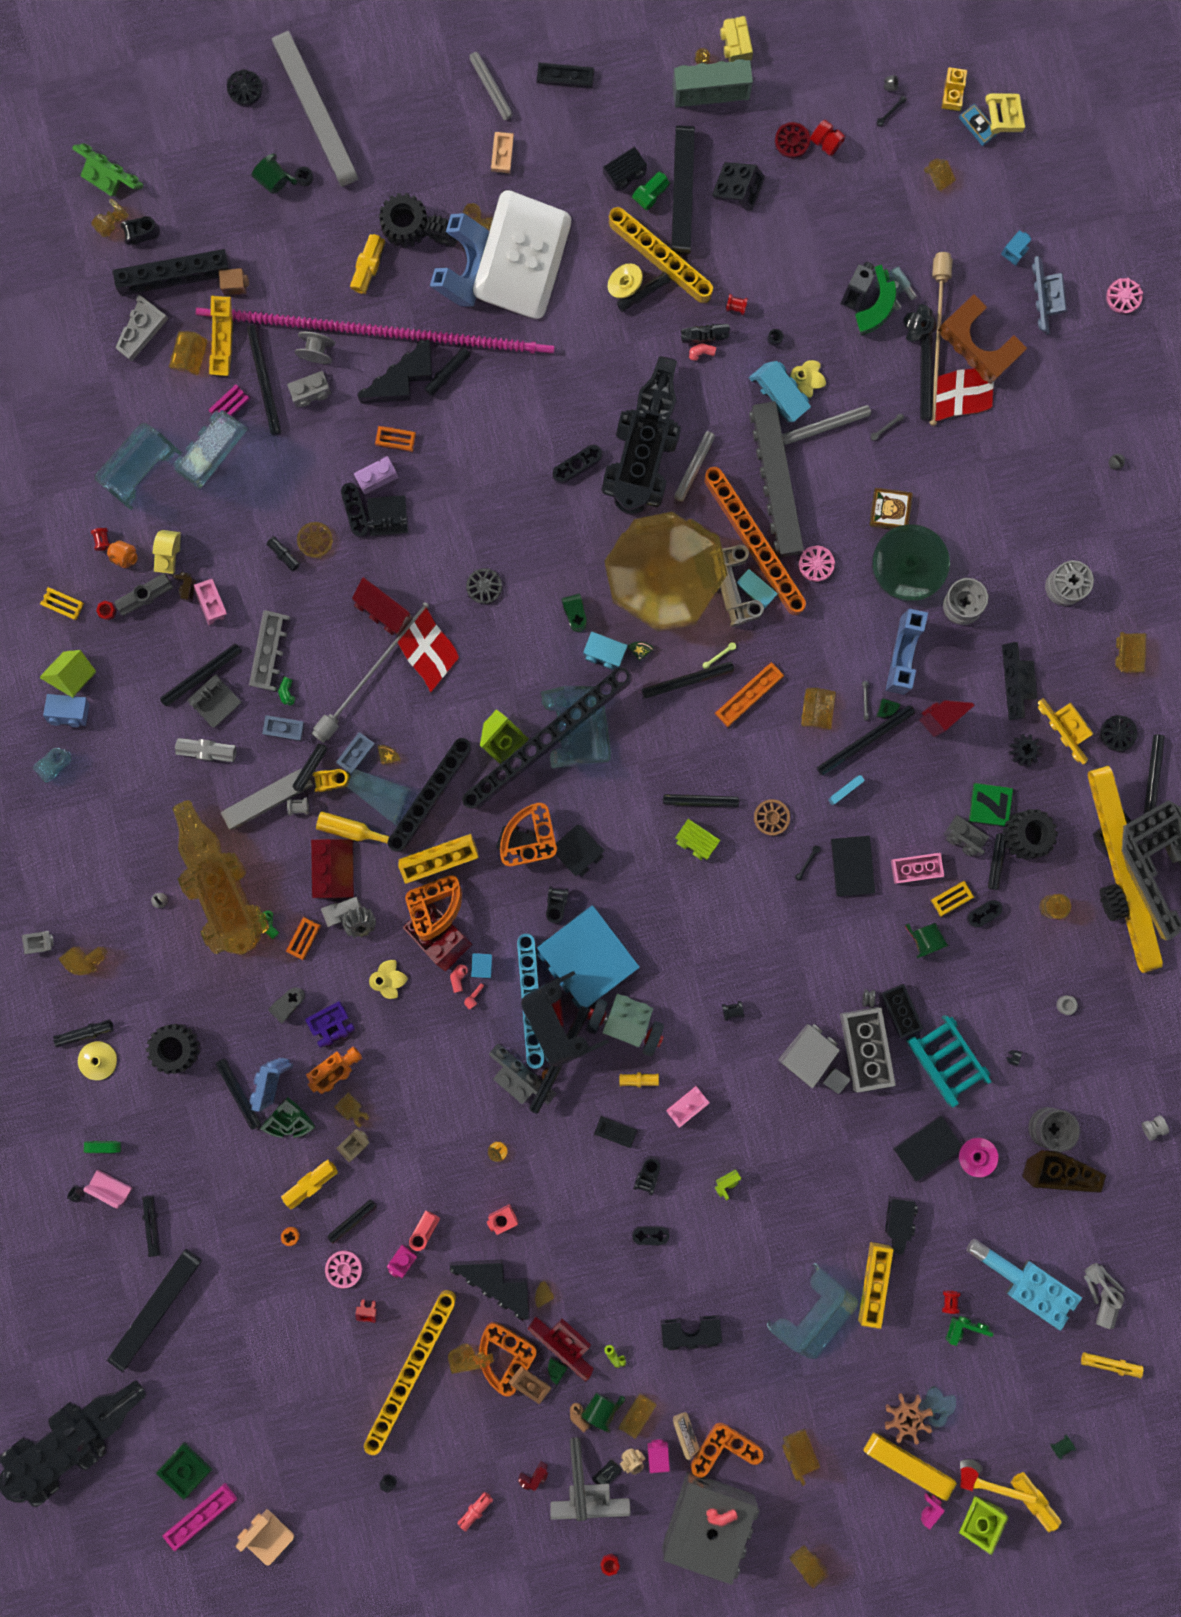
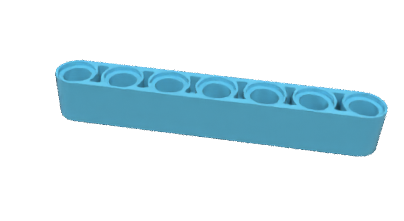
M522 934L517 940L522 998L539 988L536 944L534 937L530 934ZM523 937L531 939L532 944L529 948H524L521 945ZM525 956H530L533 959L531 967L523 965L522 960ZM526 976H532L535 979L533 986L529 987L524 984ZM523 1012L527 1064L531 1068H540L544 1063L545 1056L539 1043L532 1045L529 1042V1036L534 1034ZM531 1055H540L541 1062L533 1064L530 1060Z

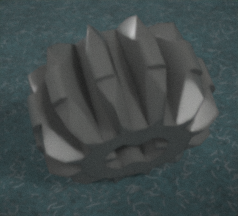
M365 906L361 909L356 907L355 910L349 909V913L344 914L342 925L348 936L352 935L353 938L360 936L362 938L363 935L369 936V933L374 931L376 919L371 909H366Z

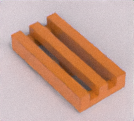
M378 426L375 445L413 452L416 432ZM381 432L409 436L411 439L381 435ZM380 439L409 444V446L380 441Z
M303 917L286 952L304 960L321 925ZM305 923H308L309 925L306 931L304 932L296 950L293 951L292 949ZM312 926H314L315 929L302 954H299Z

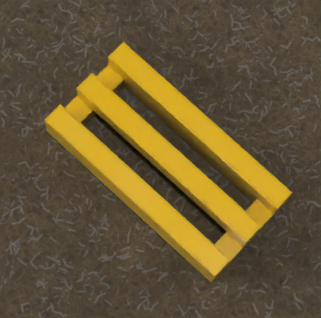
M47 587V593L44 594V599L40 602V605L77 620L84 603ZM51 594H55L61 598L77 604L78 607L75 608L69 604L51 597ZM48 600L75 611L74 615L47 604Z
M962 881L930 901L941 917L971 900L974 896L966 882ZM963 886L964 889L939 904L937 903L938 900ZM965 893L968 894L967 897L963 898L957 903L951 905L943 911L941 910V907L948 904L949 902L955 900L956 898L962 896Z

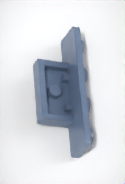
M1036 256L1032 269L1037 277V281L1034 282V288L1039 297V300H1036L1037 311L1040 312L1041 316L1038 319V326L1045 335L1050 334L1048 316L1067 312L1064 277L1062 273L1044 277L1043 262L1039 256Z

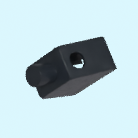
M864 262L863 265H858L842 298L841 305L856 312L858 311L876 274L873 271L874 265L872 263Z

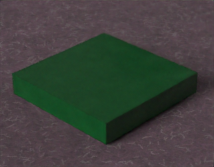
M183 1442L156 1474L185 1500L211 1472L212 1468Z

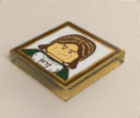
M875 487L869 526L907 531L913 493Z

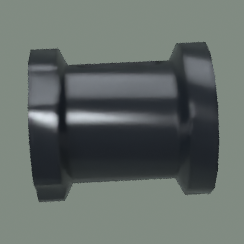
M741 1001L731 1005L722 1004L725 1021L735 1017L744 1018Z

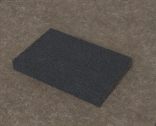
M870 836L831 839L836 897L875 893Z
M940 1115L899 1143L893 1150L913 1179L918 1181L960 1152L962 1145Z

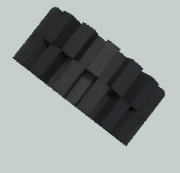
M435 215L429 216L424 228V233L429 239L435 240L434 242H439L441 245L445 244L451 247L455 246L457 242L455 238L446 233L449 223L446 218L443 219L441 216L437 217Z
M1113 884L1100 888V901L1103 904L1102 908H1104L1107 918L1110 921H1115L1128 917L1127 900H1125V895L1122 893L1123 890L1120 886Z

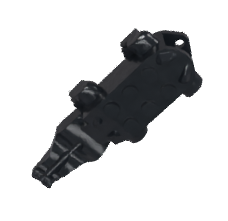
M658 357L652 377L639 391L636 410L621 411L616 437L625 441L620 463L616 462L615 464L611 463V466L607 465L601 491L603 494L613 497L616 507L625 514L635 515L643 512L648 506L658 508L662 503L667 480H664V476H660L661 474L658 473L663 452L671 453L676 450L681 426H678V423L670 419L676 403L673 379L677 361L672 358Z
M134 1380L117 1392L98 1395L83 1410L80 1406L77 1407L76 1404L69 1402L48 1418L51 1431L36 1443L29 1439L25 1440L23 1437L0 1455V1463L4 1468L0 1474V1491L2 1495L14 1503L28 1501L32 1507H38L60 1489L58 1486L60 1484L59 1476L75 1464L82 1470L90 1468L107 1453L104 1439L114 1434L122 1426L129 1411L147 1396L142 1385L137 1380Z

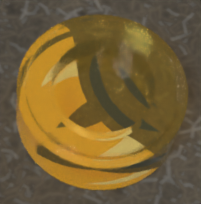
M500 1141L493 1142L488 1148V1156L492 1161L500 1162L507 1156V1147Z

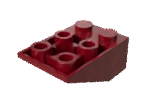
M433 903L427 905L432 924H435L444 914ZM419 911L415 918H422L425 912ZM412 919L402 927L430 959L445 972L473 945L453 923L441 934L426 941L419 939ZM421 924L424 934L427 932V928L424 924Z

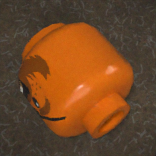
M118 540L112 543L107 550L109 561L121 568H129L136 563L138 558L136 548L123 541Z

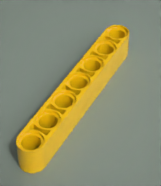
M616 207L610 211L609 225L613 231L662 272H665L669 278L698 302L707 303L710 301L713 286L705 277L624 209ZM620 217L622 218V220L616 222L613 220V218ZM635 229L637 232L630 234L627 230ZM649 241L651 244L644 246L642 242ZM663 253L665 257L658 258L656 254ZM677 265L680 268L678 270H673L670 266ZM692 277L694 281L687 282L685 278ZM706 289L709 293L704 295L699 290Z

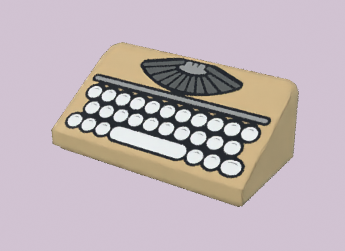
M684 1412L673 1416V1423L685 1458L689 1460L698 1452L699 1446L688 1414Z

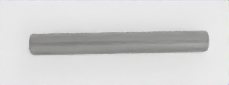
M866 405L782 434L783 444L787 445L871 415L870 407Z

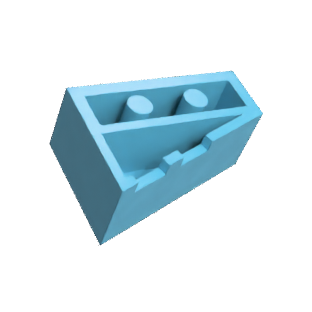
M781 362L765 363L749 377L752 382L756 380L762 387L760 391L763 395L767 393L771 400L776 402L778 412L787 422H794L811 407L808 403V397L798 390V384L793 378H789L786 374V368Z

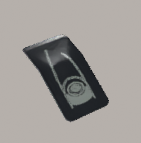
M610 1459L592 1477V1480L595 1484H609L622 1469L613 1459Z

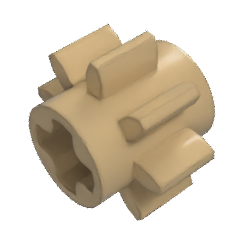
M631 1448L622 1454L623 1461L620 1465L624 1472L626 1471L627 1474L631 1472L632 1475H635L643 1470L644 1465L642 1462L646 1459L642 1452Z

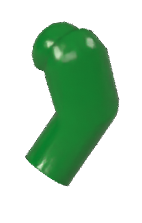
M287 677L283 678L278 694L284 705L291 706L295 702V697L291 696L289 692L293 680Z
M266 910L261 914L260 928L273 940L279 932L273 927V913Z

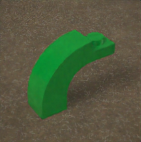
M882 264L875 266L880 286L878 301L871 308L855 313L861 335L873 332L881 327L891 316L896 304L895 280L887 283L890 277L888 270H883Z

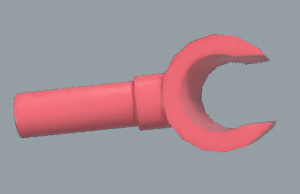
M482 983L465 999L464 1004L468 1009L477 1004L474 998L483 989L484 985Z

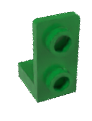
M959 1316V1318L952 1317L945 1339L949 1344L957 1346L958 1341H961L963 1338V1327L993 1337L994 1333L986 1324L978 1322L976 1325L970 1323V1319Z

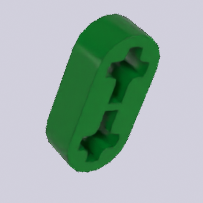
M121 1141L84 1142L83 1152L118 1153L121 1152Z

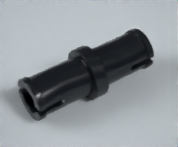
M275 536L267 541L266 545L277 555L276 558L279 561H283L291 572L296 571L300 567L301 563L290 553L291 550L288 547H284Z

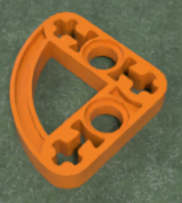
M535 803L527 806L509 821L503 832L500 844V855L504 865L512 867L550 859L556 855L557 847L549 809L545 804ZM541 806L542 809L546 810L543 813V819L548 818V822L536 824V820L540 821L539 815L534 813V811H537V807ZM532 814L538 843L508 849L510 837L515 827L525 817ZM546 825L549 827L550 832L547 836L539 834L540 826ZM546 844L554 848L551 851V855L543 852L540 853L542 857L538 858V851L535 846H540V850L545 849ZM531 848L534 850L535 855L532 859L524 857L525 849ZM521 850L522 862H518L519 858L513 859V863H509L508 860L505 861L504 857H507V853L511 852L512 855H518L516 851Z
M452 875L446 876L407 892L405 900L419 939L426 941L438 936L455 920L462 903V889L457 877ZM450 883H453L452 888H449ZM431 889H438V892L435 895H428V892ZM416 896L417 901L413 902V897ZM452 896L451 903L445 914L435 924H432L427 905ZM424 911L425 914L422 918H415L417 912ZM421 924H424L427 928V932L424 934Z
M491 1322L486 1326L480 1342L479 1358L481 1368L487 1381L497 1392L503 1396H511L517 1389L512 1387V1389L506 1391L504 1390L503 1383L507 1384L510 1376L513 1377L515 1375L512 1371L513 1365L520 1364L526 1370L529 1369L536 1356V1347L532 1342L500 1323ZM489 1328H498L497 1333H499L500 1335H502L503 1331L506 1332V1334L502 1338V1342L499 1341V1335H490L491 1331L489 1330ZM512 1336L516 1339L515 1346L509 1347L506 1345L505 1339ZM489 1341L514 1355L501 1380L494 1374L489 1363ZM519 1342H522L521 1347L526 1350L530 1347L532 1355L524 1356V1350L520 1348L519 1352L515 1351L519 1346Z

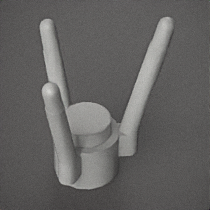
M1098 1263L1087 1267L1084 1271L1086 1273L1084 1278L1088 1283L1095 1304H1098V1299L1092 1282L1095 1284L1101 1283L1117 1308L1121 1309L1122 1306L1105 1283V1277L1122 1293L1125 1290L1105 1271L1102 1265L1099 1266Z

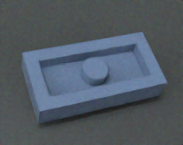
M266 715L262 734L301 741L305 722Z
M359 732L336 763L350 774H353L375 743Z

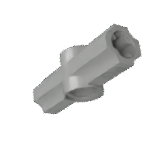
M178 738L175 745L176 755L196 757V759L206 761L234 762L237 752L235 745L220 744L203 739L196 741Z

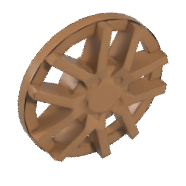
M770 799L758 805L754 813V822L762 833L772 836L778 835L788 827L790 813L784 803ZM767 803H770L771 810L767 811L765 806ZM772 803H777L779 806L774 810ZM763 807L765 813H758V811ZM783 807L785 811L779 814L777 810ZM784 814H787V821L783 820L780 817ZM757 815L764 816V820H757ZM779 820L785 823L783 828L777 824ZM765 822V825L762 829L758 823ZM767 825H771L770 832L765 831ZM774 825H775L778 829H780V831L773 832V830H774Z

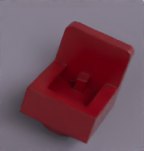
M540 1461L531 1478L520 1473L518 1477L520 1486L528 1491L530 1489L536 1491L539 1484H543L549 1474L547 1472V1464Z

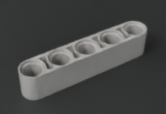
M302 768L223 810L221 815L229 830L247 823L287 801V799L302 793L292 788V784ZM310 779L304 787L303 791L313 786Z

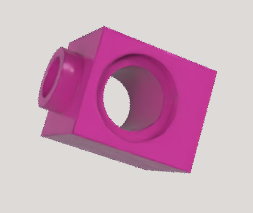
M657 1439L647 1443L650 1473L670 1472L667 1442Z

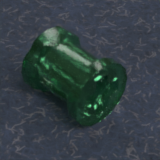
M1067 1434L1057 1443L1050 1444L1060 1461L1064 1455L1071 1451H1076Z

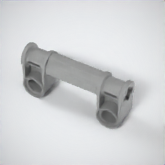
M737 545L711 552V556L714 557L716 564L715 571L725 609L729 612L730 627L759 619L764 611L763 604L758 600L741 603L732 567L743 565L747 562L749 556L747 547ZM737 551L744 552L745 557L743 559H737L735 557V553ZM757 606L760 609V613L754 615L750 612L749 608Z

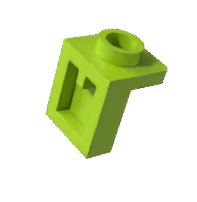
M736 1169L715 1180L718 1185L715 1187L720 1198L724 1196L726 1201L730 1198L724 1188H733L741 1180Z

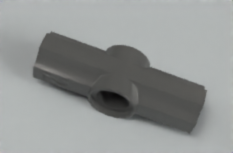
M163 573L144 585L136 586L132 592L114 602L122 616H126L143 605L151 604L155 598L174 587L167 575ZM145 590L148 591L147 597L141 599V593Z

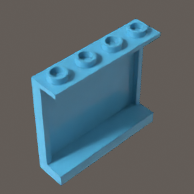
M593 905L537 947L539 951L536 954L542 962L547 961L551 967L548 969L554 977L558 976L560 978L575 971L576 974L562 981L560 985L566 993L571 992L574 996L571 1000L578 1009L581 1006L589 1007L639 968L638 964Z

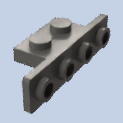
M497 1044L489 1055L503 1068L493 1080L523 1104L532 1093L537 1094L543 1081L535 1073L527 1069L521 1061L513 1057L507 1049ZM552 1088L544 1101L547 1105L556 1095Z

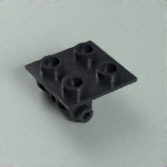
M405 495L367 498L370 536L408 533Z

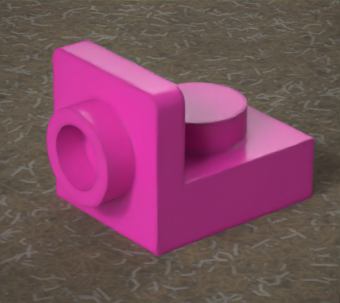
M402 1244L387 1265L388 1272L396 1278H403L418 1255Z
M925 1493L924 1497L931 1506H927L922 1511L920 1519L923 1525L930 1530L944 1513V1509L941 1505L943 1502L934 1494L930 1496L928 1493Z

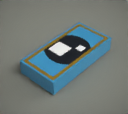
M975 104L959 116L962 123L982 146L997 135L991 133L990 126L992 124Z

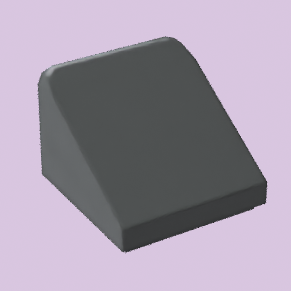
M833 1067L823 1081V1084L839 1094L851 1079Z

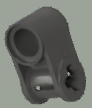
M298 987L288 990L268 1011L282 1024L303 1002L305 998L304 991ZM297 993V999L293 1001L291 999L292 994Z

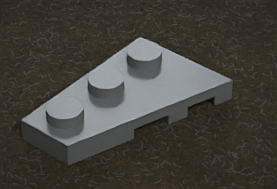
M138 295L136 307L129 315L131 317L127 327H124L115 347L131 362L168 320L165 314L141 295Z

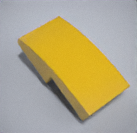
M948 67L942 101L943 109L961 110L967 70Z

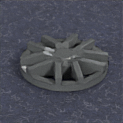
M481 568L469 575L466 589L473 601L479 604H489L500 596L502 582L495 571L489 568ZM479 572H486V573H485L484 577H482ZM488 573L493 574L490 580L487 579ZM475 574L480 578L478 581L473 578ZM495 577L498 579V583L492 582ZM472 580L475 585L469 586L470 581ZM492 586H499L498 591L493 590ZM477 588L478 591L471 594L470 590ZM489 592L495 593L496 595L491 599ZM480 593V600H478L474 596ZM483 594L488 595V600L483 601Z

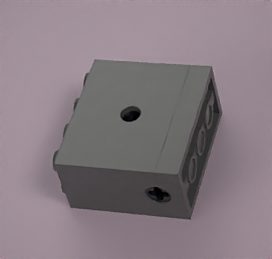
M687 1471L663 1541V1561L732 1585L734 1578L737 1579L739 1576L740 1567L738 1565L740 1559L745 1557L747 1550L745 1547L746 1541L751 1539L753 1528L751 1527L753 1520L756 1521L759 1515V1508L754 1494L706 1477H696L692 1472ZM714 1508L717 1510V1514L723 1515L734 1510L738 1519L725 1526H719L709 1523L706 1512Z

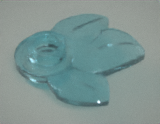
M932 1386L927 1391L926 1400L921 1399L918 1409L924 1411L931 1408L933 1415L926 1416L929 1423L934 1427H941L947 1422V1416L955 1411L956 1398L954 1395L943 1397L941 1391L937 1387ZM939 1413L941 1417L934 1419V1414Z

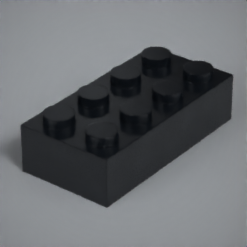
M903 983L880 993L899 1038L906 1037L923 1029Z

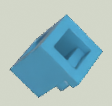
M1019 230L1006 245L1001 255L1016 266L1021 257L1029 250L1027 245L1032 240L1031 237Z

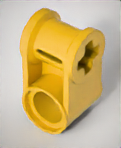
M342 769L317 771L312 774L315 777V792L344 788L351 782L350 774ZM343 773L345 775V780L343 783L339 784L337 782V776Z

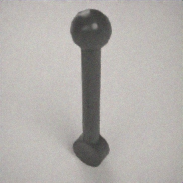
M898 414L896 419L877 433H872L870 436L871 440L876 441L880 434L896 422L902 421L904 415Z
M863 681L862 687H864V721H866L869 717L867 692L869 682Z

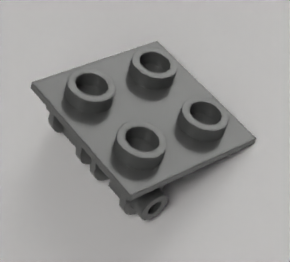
M216 674L187 700L213 728L242 703Z

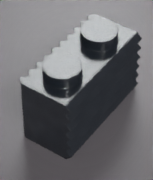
M635 146L603 166V174L615 191L627 188L631 181L641 179L647 171V164Z

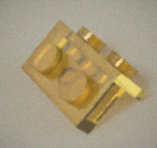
M179 331L169 368L188 371L193 375H198L208 340L196 332Z
M1120 632V637L1116 639L1119 656H1116L1115 665L1121 673H1145L1146 633L1126 634L1125 632Z
M818 687L807 688L804 695L801 725L830 730L832 727L836 692Z

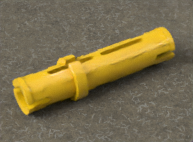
M1086 1352L1082 1354V1365L1117 1372L1121 1376L1125 1374L1140 1379L1143 1376V1366L1126 1363V1360L1122 1359L1118 1361L1092 1355Z

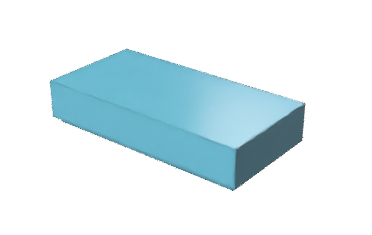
M750 569L736 583L752 599L760 601L764 609L778 594Z
M861 775L857 776L828 798V801L831 805L836 804L865 781Z

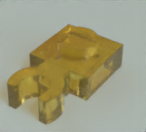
M349 1092L334 1106L345 1119L349 1120L353 1117L355 1125L359 1128L362 1126L359 1122V1117H364L366 1120L370 1118L367 1113L359 1111L362 1105Z

